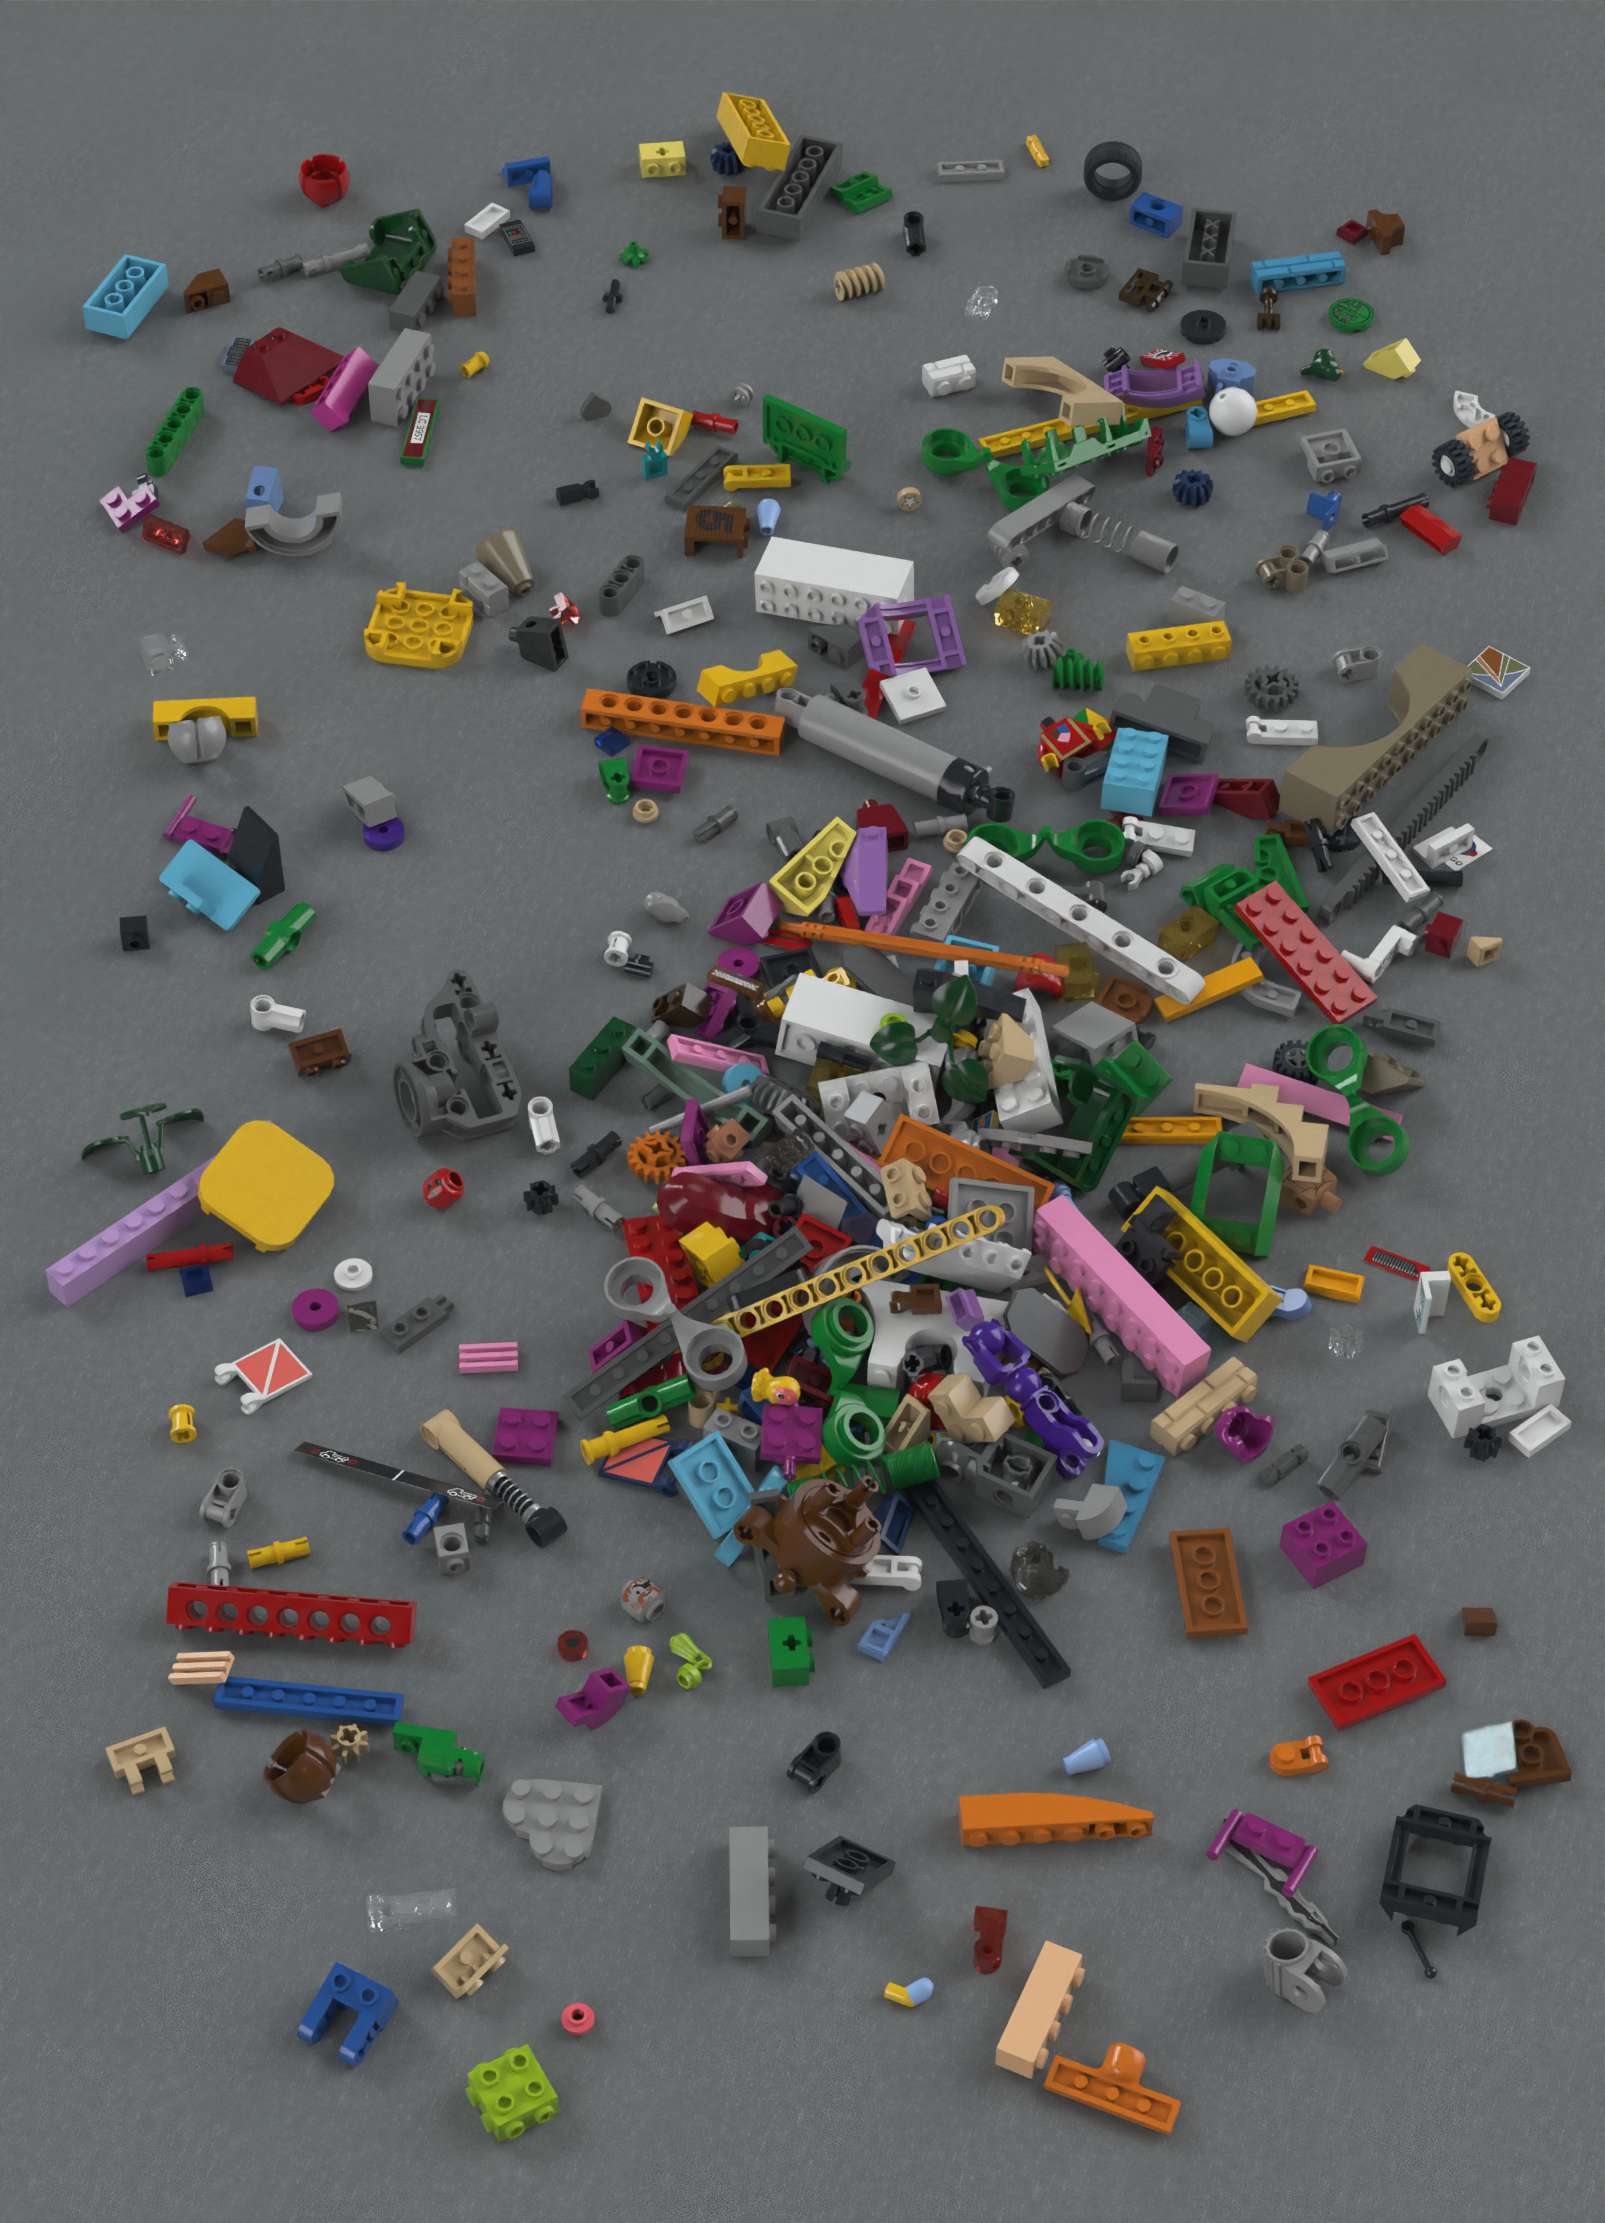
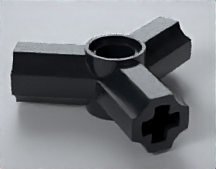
M742 992L738 993L735 998V1006L728 1013L732 1026L712 1039L710 1043L738 1050L752 1048L756 1044L776 1049L780 1026L760 1021L759 1016L754 1013L749 996L744 995Z

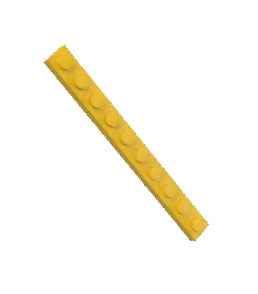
M1203 398L1169 408H1144L1124 404L1127 424L1135 423L1137 419H1151L1186 410L1192 406H1201ZM1058 418L978 439V447L980 450L983 447H989L993 458L996 459L1022 452L1021 442L1023 440L1031 441L1029 443L1030 449L1046 446L1045 432L1053 429L1057 431L1059 442L1073 439L1071 429L1076 428V426H1069ZM1100 425L1084 426L1086 435L1100 432Z

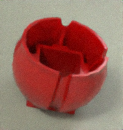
M318 154L312 156V161L306 159L302 162L299 172V185L307 198L322 208L345 198L344 195L349 188L350 176L344 161H340V158L335 155Z

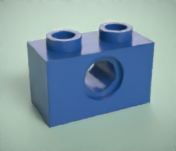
M1143 192L1131 205L1129 224L1169 238L1181 226L1183 206Z

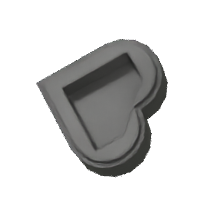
M594 392L590 393L580 408V414L586 421L595 420L597 417H606L611 411L610 403Z

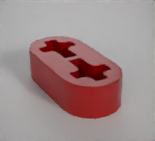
M323 375L319 378V382L316 383L314 381L308 385V389L293 395L292 403L302 406L318 400L330 378Z
M842 896L835 898V911L840 926L860 930L858 917L850 897Z

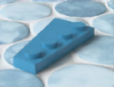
M1109 1439L1105 1485L1120 1487L1128 1507L1119 1525L1109 1534L1100 1537L1098 1545L1127 1554L1165 1465L1166 1457Z

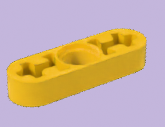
M1457 1252L1452 1254L1448 1260L1447 1271H1449L1452 1282L1470 1310L1481 1322L1491 1323L1496 1321L1500 1314L1501 1302L1475 1261L1466 1253ZM1474 1283L1479 1285L1481 1290L1471 1291L1466 1285Z

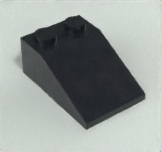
M246 806L239 820L227 860L228 866L260 890V895L255 901L261 904L285 891L279 836L252 808Z

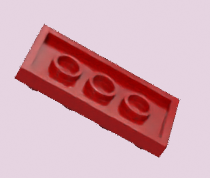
M1413 1634L1308 1677L1307 1685L1339 1732L1446 1687L1447 1680L1416 1634Z

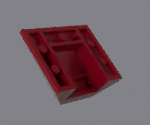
M278 327L245 348L234 374L233 383L282 406L293 399V395L308 389V385L314 381L316 383L319 382V378L323 375L328 376L334 372L344 356L298 334Z

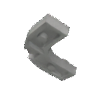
M1239 941L1233 953L1231 965L1251 956L1259 968L1267 947L1263 944L1250 951ZM1264 976L1263 981L1238 991L1252 1005L1292 1018L1302 998V992L1274 984Z
M978 1128L977 1135L982 1134L989 1147L1018 1149V1144L1040 1147L1039 1152L1056 1154V1150L1063 1151V1156L1080 1158V1153L1091 1154L1093 1143L1003 1129Z

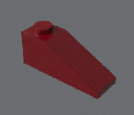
M1219 779L1213 803L1249 819L1269 820L1278 811L1280 794L1273 779Z

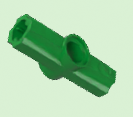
M305 902L296 904L281 921L274 920L267 928L265 938L250 953L251 960L258 968L263 970L270 968L286 950L291 952L296 949L300 942L301 934L316 919V913L311 909L310 905Z
M685 1373L656 1386H649L644 1391L607 1405V1416L611 1425L617 1430L644 1418L654 1417L661 1411L696 1398V1387L688 1373ZM645 1396H654L658 1400V1407L648 1406L645 1402Z

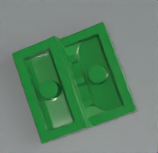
M865 171L829 187L830 192L838 201L856 213L863 212L893 198L892 189L879 185L878 177Z

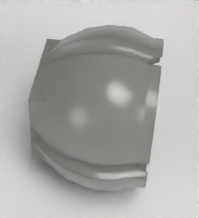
M220 716L199 718L196 723L192 720L180 721L169 724L168 742L172 752L185 764L216 760L223 751L226 743V731Z

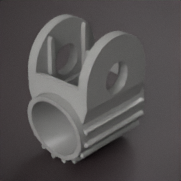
M1288 1927L1283 1930L1277 1929V1932L1274 1934L1270 1933L1269 1939H1265L1263 1958L1266 1986H1270L1271 1992H1274L1279 1997L1287 1998L1291 2003L1305 2011L1317 2013L1324 2007L1326 2000L1321 1990V1985H1319L1322 1981L1337 1986L1342 1984L1348 1976L1345 1964L1336 1953L1318 1941L1308 1939L1305 1933L1297 1929H1289ZM1320 1961L1326 1963L1329 1968L1325 1967Z

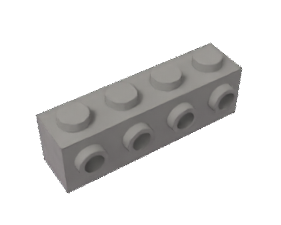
M953 862L949 870L943 872L939 887L933 889L928 906H923L918 923H913L910 930V938L945 943L948 934L955 936L981 891L982 879L964 869L959 863Z

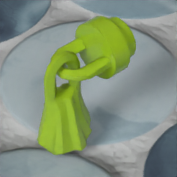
M681 1632L671 1637L669 1646L672 1653L688 1660L690 1663H685L679 1668L676 1677L683 1688H695L702 1682L701 1673L711 1669L713 1662L694 1644L688 1634ZM698 1656L702 1658L699 1662L695 1660Z

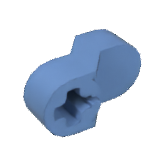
M1273 1285L1270 1286L1284 1300L1269 1317L1279 1316L1287 1320H1295L1305 1317L1311 1311L1312 1304L1304 1290L1300 1288L1284 1290Z

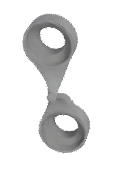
M969 1046L953 1050L957 1065L961 1060L967 1058L981 1063V1056H978V1051H974ZM948 1052L945 1058L946 1071L952 1068ZM952 1098L951 1110L943 1119H940V1123H937L939 1131H951L949 1136L991 1155L982 1134L977 1135L975 1131L969 1129L966 1122L960 1121L973 1113L977 1103L969 1104Z
M630 1257L621 1260L610 1269L605 1278L604 1290L613 1312L619 1317L630 1321L647 1320L661 1323L670 1318L683 1354L685 1368L695 1385L709 1391H720L733 1386L742 1378L747 1368V1355L741 1338L736 1332L727 1327L698 1322L682 1315L671 1302L664 1274L657 1263L644 1257ZM646 1283L654 1288L652 1296L643 1304L630 1305L623 1301L624 1292L633 1284ZM725 1352L733 1358L731 1366L722 1374L711 1375L701 1369L703 1360L712 1353Z

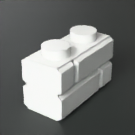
M967 355L924 364L922 366V383L932 398L968 390L976 386V369L970 363Z

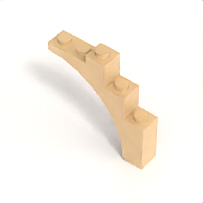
M1252 1083L1251 1089L1195 1084L1194 1113L1214 1115L1241 1124L1250 1121L1254 1122L1262 1134L1271 1140H1275L1277 1145L1288 1156L1292 1166V1180L1321 1183L1327 1151L1329 1125L1303 1122L1304 1105L1278 1103L1280 1086Z

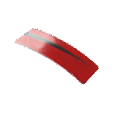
M768 929V936L760 942L783 947L791 951L811 947L813 944L812 941L801 936L776 929Z

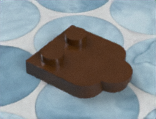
M1519 1719L1513 1721L1507 1727L1506 1732L1501 1733L1497 1737L1495 1754L1508 1786L1522 1789L1571 1780L1572 1772L1559 1740L1551 1729L1534 1727L1529 1721Z

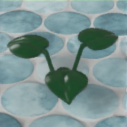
M967 974L942 984L934 991L931 1005L938 1017L935 1019L932 1028L927 1029L920 1037L915 1038V1028L912 1024L902 1021L889 1023L873 1035L869 1043L871 1049L884 1061L894 1066L910 1064L918 1054L916 1043L922 1042L929 1036H932L938 1043H947L952 1068L945 1071L942 1075V1085L945 1091L952 1098L969 1104L981 1103L987 1099L989 1076L984 1065L977 1060L969 1058L961 1060L957 1065L954 1058L952 1035L955 1030V1024L959 1026L967 1025L973 1020L977 1011L975 988Z
M166 1103L150 1104L141 1109L128 1110L120 1114V1119L128 1120L139 1117L146 1145L139 1147L141 1152L137 1151L129 1136L110 1137L94 1141L84 1147L81 1154L82 1161L88 1154L103 1146L127 1144L134 1154L136 1162H141L144 1175L163 1171L166 1169L162 1156L165 1154L163 1149L164 1127L170 1123L185 1120L204 1122L203 1112L200 1109H188L157 1121L156 1126H159L157 1147L156 1143H151L144 1115L150 1116L151 1113L166 1109Z

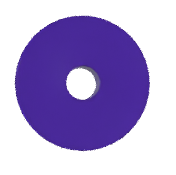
M397 817L371 828L364 824L362 829L364 843L376 851L393 850L399 847L405 838L404 825Z

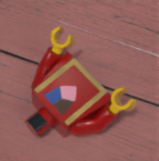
M1047 717L1040 724L1043 732L1039 735L1040 744L1037 747L1038 764L1044 768L1045 772H1049V769L1053 768L1057 777L1061 778L1063 763L1067 758L1077 757L1082 759L1097 752L1098 744L1096 738L1103 740V734L1111 733L1112 730L1106 720L1090 725L1074 721L1070 717H1066L1056 723L1052 717Z

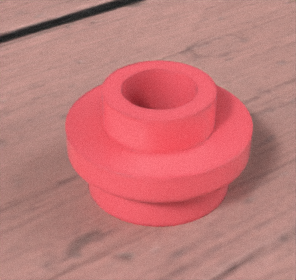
M582 2003L569 2005L563 2011L561 2017L563 2028L574 2036H582L588 2033L595 2021L593 2010ZM578 2015L583 2016L581 2020H574L572 2018Z

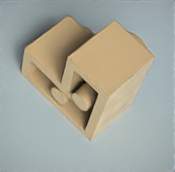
M969 1374L947 1375L928 1395L935 1412L939 1415L947 1429L948 1435L954 1442H996L1016 1421L1002 1396L981 1397Z

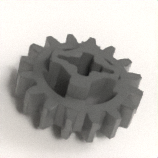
M1265 665V670L1257 667L1255 673L1250 671L1248 678H1245L1244 695L1248 696L1249 702L1256 701L1255 707L1263 705L1265 710L1273 707L1275 711H1278V706H1282L1286 709L1288 708V703L1294 704L1295 698H1298L1299 680H1295V674L1288 675V669L1279 670V666L1270 669L1268 665Z

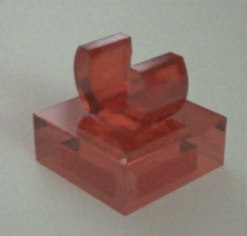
M562 591L554 596L557 605L549 609L554 619H560L561 624L567 619L572 625L581 621L575 604Z

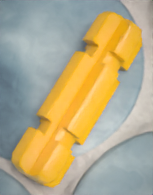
M1036 135L1027 136L1026 145L1036 160L1037 165L1041 168L1043 166L1047 167L1049 165V157L1039 142Z

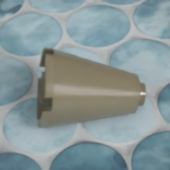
M512 528L499 529L501 533L495 536L493 533H490L476 547L475 552L477 553L476 558L478 562L503 582L513 595H528L532 591L535 582L520 535Z

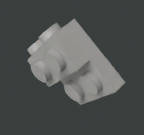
M1345 428L1302 436L1300 438V445L1308 459L1307 468L1315 482L1330 483L1335 478L1345 476V478L1351 479L1360 474L1362 458Z

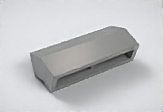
M1378 538L1323 551L1321 564L1328 573H1337L1388 560L1387 546L1382 544Z

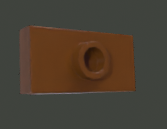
M1377 209L1369 210L1366 228H1368L1369 239L1374 242L1379 253L1387 255L1390 254V248L1403 245L1405 225L1398 213L1383 214Z

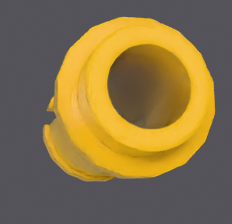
M483 351L474 353L472 359L460 366L462 375L469 379L480 369L487 368L490 362L489 357Z

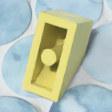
M1404 338L1373 352L1363 363V366L1368 370L1394 380L1401 376L1407 378L1416 371L1415 367L1421 359L1407 338Z

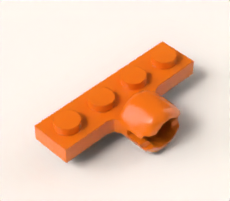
M1113 2043L1109 2046L1104 2062L1098 2069L1055 2054L1044 2083V2089L1168 2136L1171 2135L1181 2107V2101L1144 2088L1139 2084L1146 2064L1145 2055L1138 2049L1123 2043Z

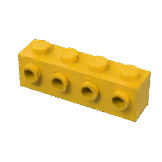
M1224 620L1127 633L1126 654L1133 672L1230 659L1232 640Z

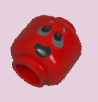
M447 1168L437 1170L423 1183L422 1189L425 1202L441 1210L452 1206L464 1194V1180L457 1171Z

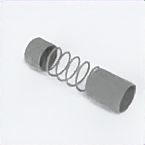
M1073 501L1069 502L1063 509L1059 520L1061 531L1081 539L1089 537L1090 542L1093 544L1100 541L1102 548L1105 549L1111 546L1114 553L1122 550L1124 557L1131 556V560L1165 574L1172 569L1176 562L1179 548L1175 543L1142 530L1133 542L1130 555H1125L1124 547L1132 536L1133 526L1127 529L1122 541V548L1116 551L1113 549V543L1120 534L1122 528L1121 521L1116 524L1113 530L1111 543L1108 546H1104L1102 539L1110 527L1111 517L1104 521L1100 532V539L1094 542L1091 539V534L1099 523L1100 513H1096L1092 519L1090 508ZM1097 515H1098L1097 522H1096L1094 528L1092 529L1094 520H1095V518H1096ZM1109 519L1108 526L1103 534L1104 527ZM1120 524L1118 533H1117V535H1116L1115 538H1114L1115 531H1116L1118 525ZM1090 525L1089 534L1086 537H1082ZM1131 529L1130 535H1129L1127 541L1125 542L1126 536H1127L1129 530Z

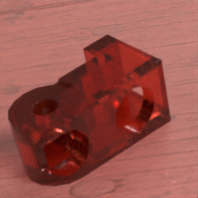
M976 1906L973 1931L981 1932L980 1939L974 1945L973 1966L979 1973L992 1974L1000 1968L1008 1910Z

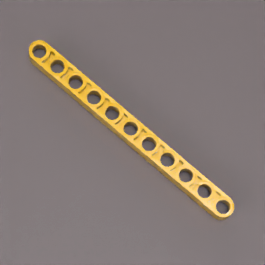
M997 1205L980 1207L716 1319L710 1325L720 1326L721 1323H725L740 1338L746 1337L832 1299L992 1233L1003 1226L1005 1214ZM987 1210L994 1212L997 1218L995 1225L992 1227L987 1226L983 1221V1215ZM960 1222H965L969 1226L970 1231L966 1238H962L957 1234L956 1228ZM933 1233H937L942 1237L943 1243L939 1249H934L930 1245L929 1240ZM907 1244L913 1246L916 1251L915 1258L912 1261L907 1260L903 1255V1248ZM879 1256H884L889 1261V1268L885 1272L880 1271L876 1265ZM853 1267L859 1268L862 1272V1280L859 1283H855L850 1278V1271ZM827 1278L835 1282L836 1289L833 1294H828L824 1290L823 1285ZM801 1289L805 1290L809 1295L807 1305H802L797 1300V1294ZM773 1301H778L782 1305L783 1311L779 1317L771 1312ZM747 1312L753 1313L756 1317V1324L753 1328L745 1323Z

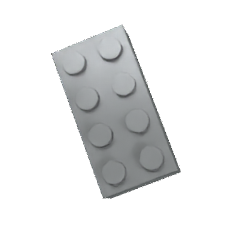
M404 328L368 383L371 421L398 427L402 419L406 418L409 408L412 404H415L416 397L421 390L425 389L427 380L435 372V363H433L432 356L434 345L431 343V334Z

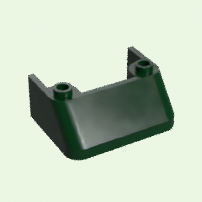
M1056 1055V1061L1074 1072L1069 1082V1092L1073 1098L1080 1102L1062 1138L1093 1143L1091 1154L1080 1153V1158L1063 1156V1151L1056 1150V1154L1039 1152V1147L1034 1154L1010 1149L1008 1154L1040 1174L1056 1181L1062 1180L1069 1187L1076 1190L1091 1192L1098 1186L1136 1109V1097L1131 1091L1085 1061Z

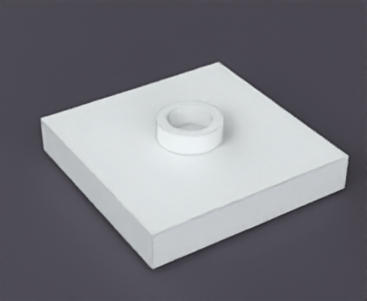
M926 667L880 681L879 687L900 725L946 711V704Z

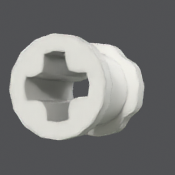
M614 931L608 937L609 948L604 954V959L608 964L623 966L627 963V949L632 943L629 934L622 931Z

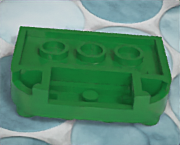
M770 394L763 398L764 444L769 443L772 450L777 454L775 460L783 463L789 459L821 474V482L830 483L832 480L840 479L850 469L852 462L846 460L847 429Z

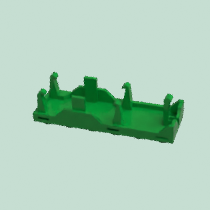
M1123 404L1120 425L1108 426L1106 418L1097 419V423H1100L1101 436L1098 438L1087 439L1084 426H1076V428L1071 429L1074 440L1071 448L1062 441L1059 442L1056 429L1045 432L1046 447L1039 450L1036 461L1029 447L1031 441L1023 440L1021 447L1024 465L1020 466L1021 475H1032V479L1044 477L1046 473H1049V477L1063 474V469L1066 471L1079 468V463L1082 465L1093 463L1096 461L1095 457L1098 459L1111 456V451L1114 453L1127 450V445L1132 447L1143 444V439L1151 437L1148 418L1137 419L1132 428L1128 427L1124 411L1125 405Z

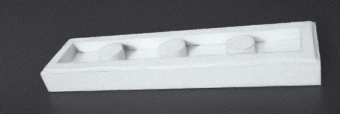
M1374 812L1352 820L1351 827L1406 903L1429 894L1430 888Z

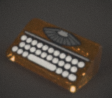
M714 966L707 974L708 981L730 988L737 993L742 992L754 1002L759 1001L765 984L720 966Z

